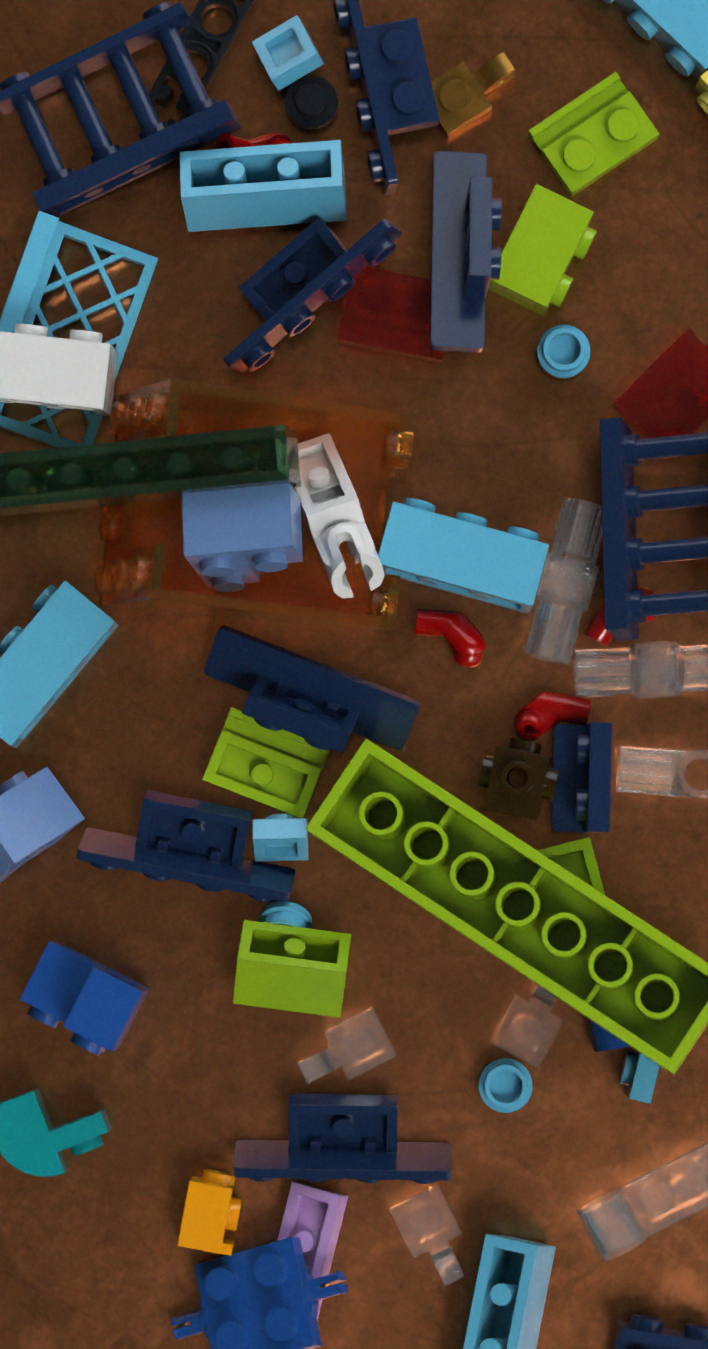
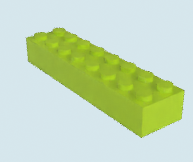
M367 738L305 828L314 837L673 1076H675L708 1026V963Z

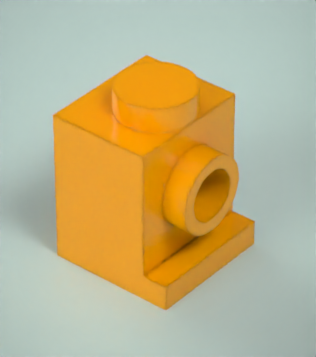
M204 1169L202 1178L191 1177L177 1246L232 1255L235 1239L226 1238L225 1233L226 1230L237 1231L242 1199L232 1197L235 1185L233 1174Z

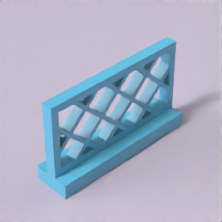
M38 211L0 317V331L15 333L16 324L33 325L35 316L40 326L48 327L47 337H54L52 332L80 320L85 331H93L86 317L114 305L123 326L119 336L105 343H110L112 346L115 345L114 349L118 352L116 380L158 258L58 221V217ZM63 237L84 244L94 264L66 276L57 257ZM96 249L109 253L112 256L100 260ZM120 259L143 266L137 286L118 295L104 268ZM54 266L60 280L47 285ZM97 270L110 298L83 310L70 282ZM63 286L76 314L49 326L39 306L44 294ZM133 295L126 314L120 301ZM0 402V428L82 458H88L103 415L95 414V411L90 413V411L81 410L88 425L82 442L79 444L60 437L51 419V416L64 410H47L46 406L37 405L41 412L40 415L25 422H19L1 415L5 403ZM44 420L50 433L31 425Z

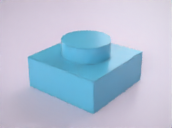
M298 15L252 41L271 81L278 91L324 65L318 50Z
M273 814L265 819L253 820L255 862L309 860L308 831L305 829L307 827V818L296 819L289 814Z
M637 1051L635 1053L626 1052L619 1083L627 1085L625 1095L629 1099L651 1104L659 1066Z

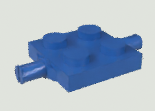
M289 1237L237 1252L231 1256L227 1255L195 1264L194 1267L201 1298L200 1310L180 1317H173L171 1326L180 1328L173 1329L172 1332L177 1340L204 1332L209 1340L210 1349H315L322 1347L317 1323L318 1301L335 1295L346 1294L348 1285L341 1282L347 1280L341 1270L336 1271V1273L313 1278L305 1265L301 1240L295 1237Z

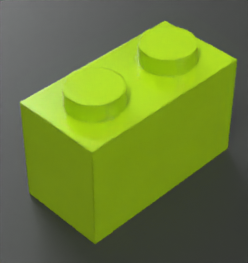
M536 184L501 253L499 280L490 279L488 289L542 316L545 315L550 303L560 307L574 279L565 273L574 256L584 260L597 233L596 230L589 227L594 211Z
M244 920L237 957L233 1004L341 1018L351 934Z

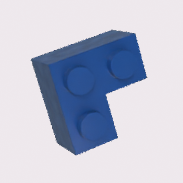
M52 940L48 942L19 1000L31 1005L27 1012L29 1016L53 1028H56L59 1020L64 1022L63 1027L74 1032L70 1040L72 1043L91 1053L100 1055L101 1052L104 1053L105 1049L113 1052L121 1046L149 988Z

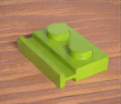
M614 72L528 130L529 138L531 141H534L541 151L542 157L570 197L657 140L660 135L632 93L623 85L620 80L621 77L617 72Z
M231 707L202 780L295 817L304 818L330 750L317 749L309 745L303 737L283 729L279 731L266 729L258 725L254 718L244 715L242 711Z

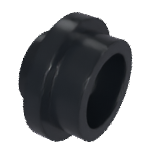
M315 75L304 76L293 82L288 88L285 97V107L289 118L299 127L311 130L319 129L326 126L335 117L338 109V96L333 85L326 79Z

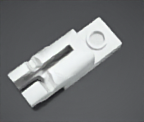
M330 433L279 450L291 485L301 499L303 519L333 592L342 599L354 598L345 575L346 566L339 550V545L343 541H346L355 565L361 563L370 591L379 587L385 576L384 570L365 523L358 496Z

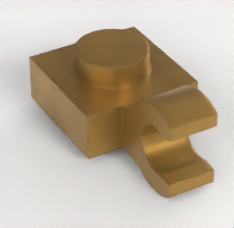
M504 52L486 62L474 74L470 72L463 61L431 82L440 120L438 124L447 138L490 112L492 105L486 95L515 77L513 73L515 69Z

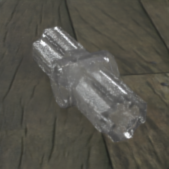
M565 498L556 525L551 553L547 552L535 597L538 601L524 654L546 662L568 666L578 636L582 612H587L597 578L599 565H595L603 537L602 506L580 499Z
M663 641L630 644V648L574 650L573 684L575 696L608 697L632 694V698L652 699L681 696L680 693L708 692V644L678 646V642Z
M620 745L616 770V792L683 797L693 800L708 799V788L705 790L693 789L685 778L686 767L691 761L701 760L708 764V751Z

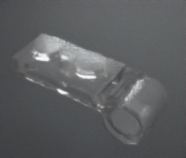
M708 1142L593 1200L577 1211L602 1262L616 1258L643 1243L645 1238L708 1207Z

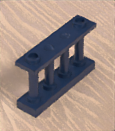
M171 2L158 4L143 13V21L29 76L27 72L19 73L0 83V112L7 115L15 110L17 111L46 176L43 180L45 187L32 192L40 211L59 217L179 159L180 152L195 151L218 140L222 134H230L242 128L232 106L225 99L220 102H216L214 98L209 99L178 31L194 23L190 13L181 2L172 5ZM158 40L190 107L186 111L187 118L170 126L167 122L160 121L130 55ZM109 64H112L142 130L138 134L140 140L123 149L119 145H113L83 80L84 76ZM62 87L66 91L94 153L90 158L92 164L75 172L71 168H65L35 100Z
M621 417L601 419L600 446L605 629L617 641L638 640L639 623L645 622L648 616L708 611V590L644 595L643 590H638L637 570H643L645 564L708 559V537L643 542L640 537L636 538V518H641L643 512L708 506V484L641 490L640 486H635L634 466H640L642 460L708 454V432L640 439L638 434H633Z

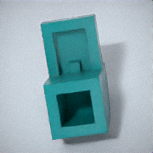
M39 1088L0 1103V1153L16 1169L34 1176L49 1177L65 1173L70 1167L63 1152L64 1149L70 1148L73 1156L96 1149L104 1145L101 1135L108 1133L112 1129L105 1108L54 1128Z

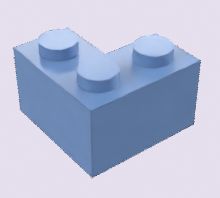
M291 483L182 493L184 557L208 587L213 586L214 590L220 592L239 591L245 588V583L261 582L260 571H281L288 567V563L303 562L301 499Z
M45 767L29 778L24 771H21L0 786V883L24 863L61 840L85 819L48 767Z

